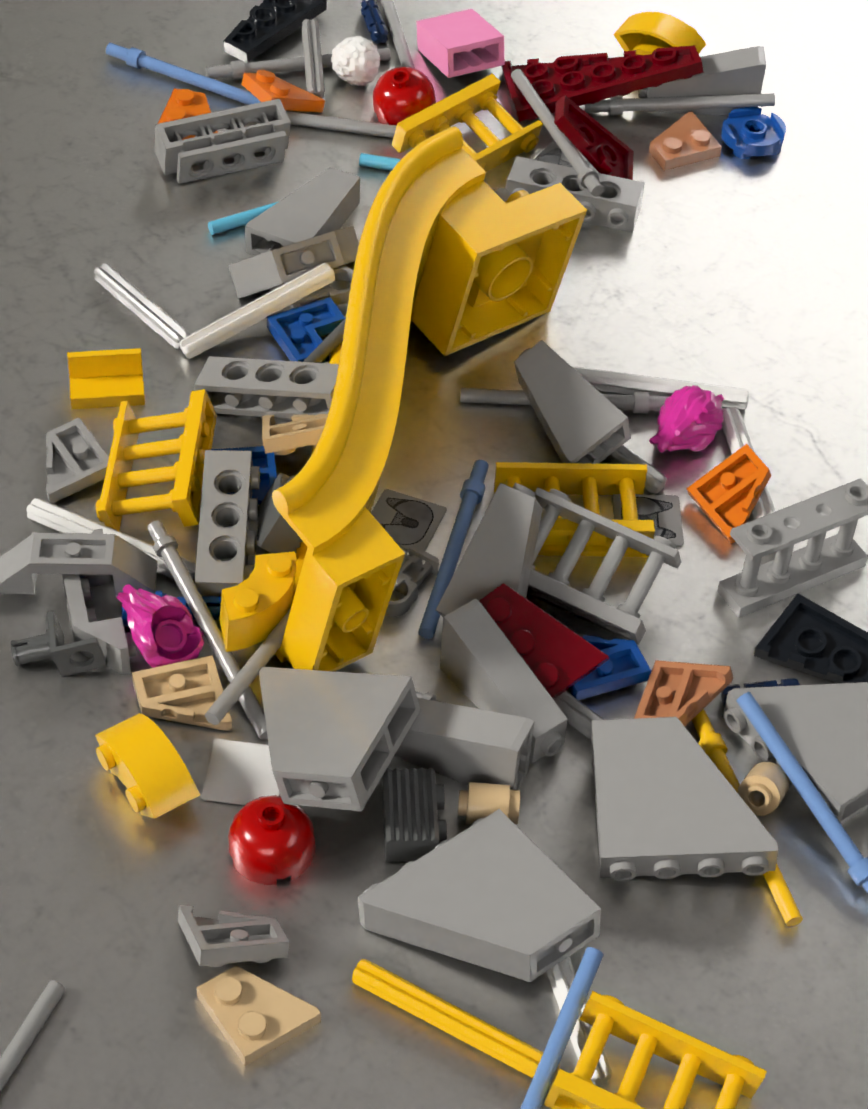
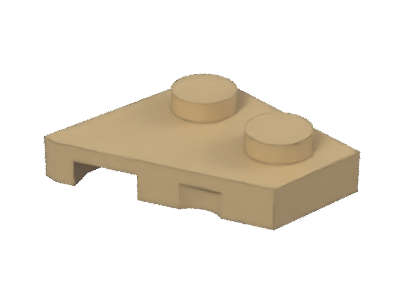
M296 414L291 417L292 422L276 424L274 415L262 416V441L265 454L274 452L275 455H287L293 453L299 447L311 445L312 448H315L322 434L328 414Z
M213 655L132 672V681L141 714L148 717L218 730H232L230 712L225 715L218 725L211 724L205 718V713L223 692Z
M234 966L196 987L198 999L244 1066L321 1023V1012L317 1007L238 966Z

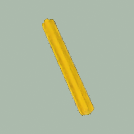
M361 959L352 974V982L533 1078L543 1055V1052L367 959ZM559 1063V1066H558L557 1071H556V1073H555V1076H554V1078H553V1081H554V1079H555V1077H556V1075H557V1073H558V1071H559L560 1063Z

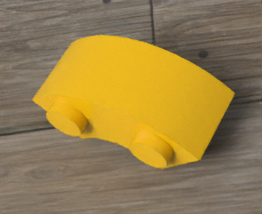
M641 12L629 16L613 34L624 51L636 50L637 55L652 54L657 48L695 45L699 54L706 46V42L697 33L695 28L676 17L660 12Z
M295 551L255 555L254 569L249 578L236 586L222 589L219 621L226 652L245 649L265 640L291 608L296 575Z
M139 713L95 735L99 743V747L96 748V754L101 765L106 771L110 770L127 788L125 790L126 797L136 813L140 812L143 816L155 819L200 796L186 765L164 732L146 715Z

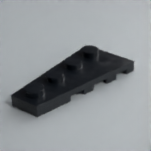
M264 0L260 6L255 5L250 10V17L247 20H241L223 41L224 52L239 60H244L245 63L250 62L302 27L303 20H312L327 10V0Z
M797 593L755 647V657L835 683L868 682V632Z

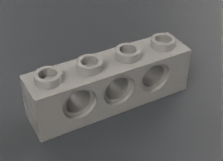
M516 156L507 178L506 189L509 192V196L520 190H526L529 194L561 183L587 209L584 223L633 233L641 210L645 182L598 173L599 182L603 186L604 192L602 195L594 197L588 188L581 186L578 181L579 175L574 168Z
M209 356L194 383L195 391L206 390L216 414L260 417L274 415V418L291 419L296 414H328L339 364Z
M205 450L195 570V585L201 596H221L222 589L240 584L249 578L254 569L253 565H248V555H255L256 532L250 531V522H257L258 499L252 498V490L260 488V466H253L252 451ZM230 524H231V525H234V526H232V527H223V526H225V525H230ZM226 557L233 558V559L228 560V561H222V560H221L222 558H226Z

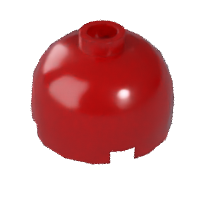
M398 67L385 72L379 78L373 90L374 112L381 124L397 125L402 120L436 103L435 90L431 81L423 72L416 68Z
M261 796L248 802L235 815L229 830V853L233 859V865L238 873L252 882L264 885H277V880L291 876V880H294L310 867L315 854V835L310 817L299 805L283 804L281 796Z

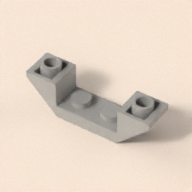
M350 226L229 264L228 269L239 299L288 283L323 263H328L331 268L355 262L359 242L354 226Z
M96 529L91 534H103V529ZM62 574L74 642L97 638L106 658V667L122 675L131 674L129 657L137 656L136 646L131 632L125 633L122 617L96 621L94 607L86 608L85 602L91 601L90 587L110 584L111 575ZM79 651V653L90 659L93 657V654L88 651Z
M33 533L0 556V594H35L37 574L113 575L115 596L120 592L122 593L123 587L128 584L136 590L141 588L155 594L157 560L116 534Z

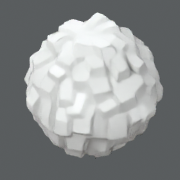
M361 35L346 38L332 49V69L336 71V75L339 78H342L349 84L365 86L367 83L374 81L375 76L378 74L380 55L377 51L378 46L372 40L365 39Z

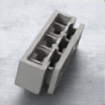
M279 98L155 124L154 152L164 175L177 173L178 184L284 161L285 149H288L291 121ZM257 122L256 125L244 127L248 123ZM219 129H226V131L214 133ZM196 135L194 138L182 140L186 136ZM262 151L265 153L262 157H256L254 154ZM233 158L235 161L230 164H225L224 162L225 159ZM203 165V169L195 171L193 166Z

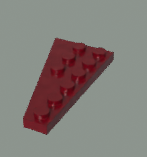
M695 45L657 48L649 55H637L636 50L624 51V57L608 58L607 53L561 56L553 63H540L539 58L527 59V65L512 66L511 61H505V65L501 66L519 122L535 120L539 117L511 78V73L515 69L522 70L551 113H555L556 102L563 96H567L578 106L595 104L607 98L618 95L625 96L633 91L648 87H658L663 83L678 79H688L693 75L704 73L702 60Z

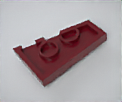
M563 96L558 100L555 107L554 123L590 164L601 174L633 180L634 151L567 96Z
M504 583L479 600L553 700L609 660L608 655Z

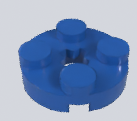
M737 108L728 114V119H724L721 137L724 143L733 149V154L740 159H748L751 156L777 155L781 152L785 138L786 125L784 121L772 112L771 117L761 114V108Z

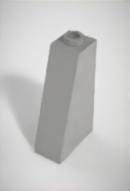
M754 46L701 56L704 73L693 75L688 79H678L663 83L658 87L638 90V97L659 98L761 94L766 70L764 46ZM737 108L655 110L647 112L688 113L692 111L694 114L728 116L732 110Z
M331 167L246 224V253L256 256L339 230L360 203V177Z
M543 340L532 348L524 350L514 361L518 382L562 463L599 464L631 439L628 417Z
M502 483L499 484L436 608V611L442 617L475 598L479 601L503 583L526 598L543 510L536 498H534L535 492L517 483L514 484L513 488Z
M475 598L444 616L440 669L479 709L534 720L529 759L532 764L544 756L556 754L565 743L568 718L483 605Z
M418 698L421 710L395 753V757L425 769L431 767L435 769L436 773L466 785L469 782L510 785V789H519L528 772L534 720Z

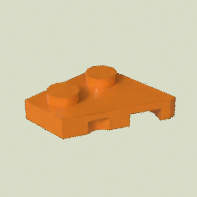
M745 444L686 489L691 498L732 545L736 541L730 535L731 529L747 522L771 477L769 468L748 444Z

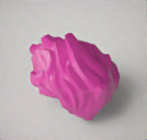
M698 385L685 386L680 390H675L660 408V415L657 419L659 431L650 438L649 442L657 444V449L661 453L665 450L669 452L690 449L692 451L704 450L714 440L715 434L722 428L724 419L721 408L722 401L724 400L723 395L715 396L713 392L703 390Z
M130 584L123 587V593H118L116 598L122 602L121 606L127 612L128 625L136 646L151 667L154 668L198 658L204 645V633L200 627L194 624L191 613L179 599L168 595L161 597L141 588L136 590Z

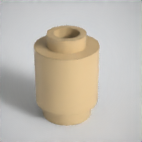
M761 762L756 764L741 782L738 794L755 815H769L776 810L787 794L790 785L789 778L780 765L772 762Z
M469 782L468 790H459L458 816H466V825H471L477 819L485 818L498 809L514 824H518L520 790L510 789V785Z

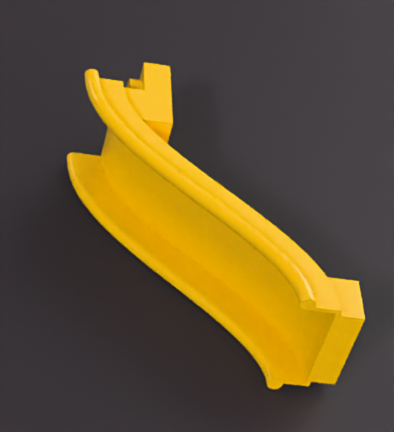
M454 126L429 137L408 152L389 173L372 203L355 259L343 341L331 353L328 362L330 364H339L333 397L322 434L316 447L312 448L310 459L300 472L272 493L276 509L303 541L301 542V547L297 548L296 575L291 610L281 646L275 653L282 663L288 660L294 669L336 672L373 653L405 556V552L371 514V510L396 427L411 320L444 356H447L550 312L587 209L561 183L529 194L526 190H520L511 194L508 200L504 202L484 181L486 171L462 148V133Z

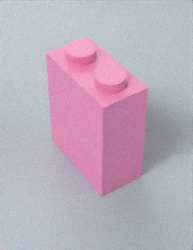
M473 9L416 21L418 51L448 78L505 65L504 35Z

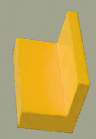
M141 348L67 352L71 410L120 407V403L123 401H128L130 406L145 405Z

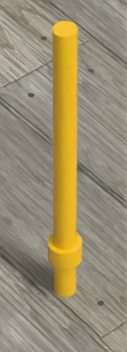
M703 709L692 719L700 738L698 744L738 793L740 784L726 756L728 748L721 734L715 733L707 713ZM776 863L775 871H768L763 876L786 926H796L802 922L803 918Z

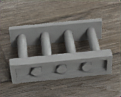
M860 478L731 529V537L746 553L742 572L719 581L717 592L738 618L866 566L868 555L856 543L853 536L858 519L868 515L867 484ZM840 526L838 534L825 539L827 531ZM808 539L806 547L793 552L794 544ZM776 552L774 560L760 565L762 557Z
M537 487L535 498L540 506L544 508V511L541 515L533 563L558 516L579 525L554 573L549 572L547 576L534 570L535 566L532 563L527 593L623 638L634 640L639 645L646 630L643 621L639 619L641 615L638 611L663 563L677 569L679 568L681 559L679 551L675 549L676 545L661 536L656 535L652 539L571 502V498L559 490L550 489L547 492ZM595 531L614 541L588 589L584 588L580 592L569 586L568 578L591 534ZM630 547L649 557L624 605L620 604L618 608L604 603L605 598L603 594L627 548Z

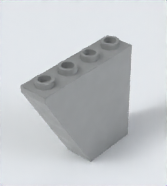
M261 667L259 679L271 766L283 804L362 811L421 710L412 677Z
M868 682L734 688L728 692L722 717L725 719L728 727L733 732L738 733L752 747L759 759L779 765L736 702L741 695L747 692H751L841 824L868 808ZM789 779V788L794 789V791L801 797V795Z
M677 717L592 720V756L600 878L611 877L617 881L631 880L636 876H655L660 879H672L682 874L717 877L723 873L743 872L746 875L757 876L768 871H775L778 843Z
M500 809L485 818L477 819L468 829L451 839L443 840L434 850L416 861L406 863L397 873L381 883L369 886L363 894L358 896L360 924L365 930L527 982H532L553 968L557 963L559 964L600 936L601 908Z

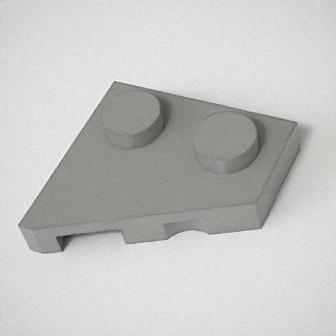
M76 418L46 432V494L49 503L53 504L105 479L109 456L80 418Z
M179 906L178 923L199 966L223 967L228 963L247 961L264 963L271 959L288 957L290 941L276 918L256 915L245 916L236 912L220 910L219 919L216 920L193 916L194 906Z

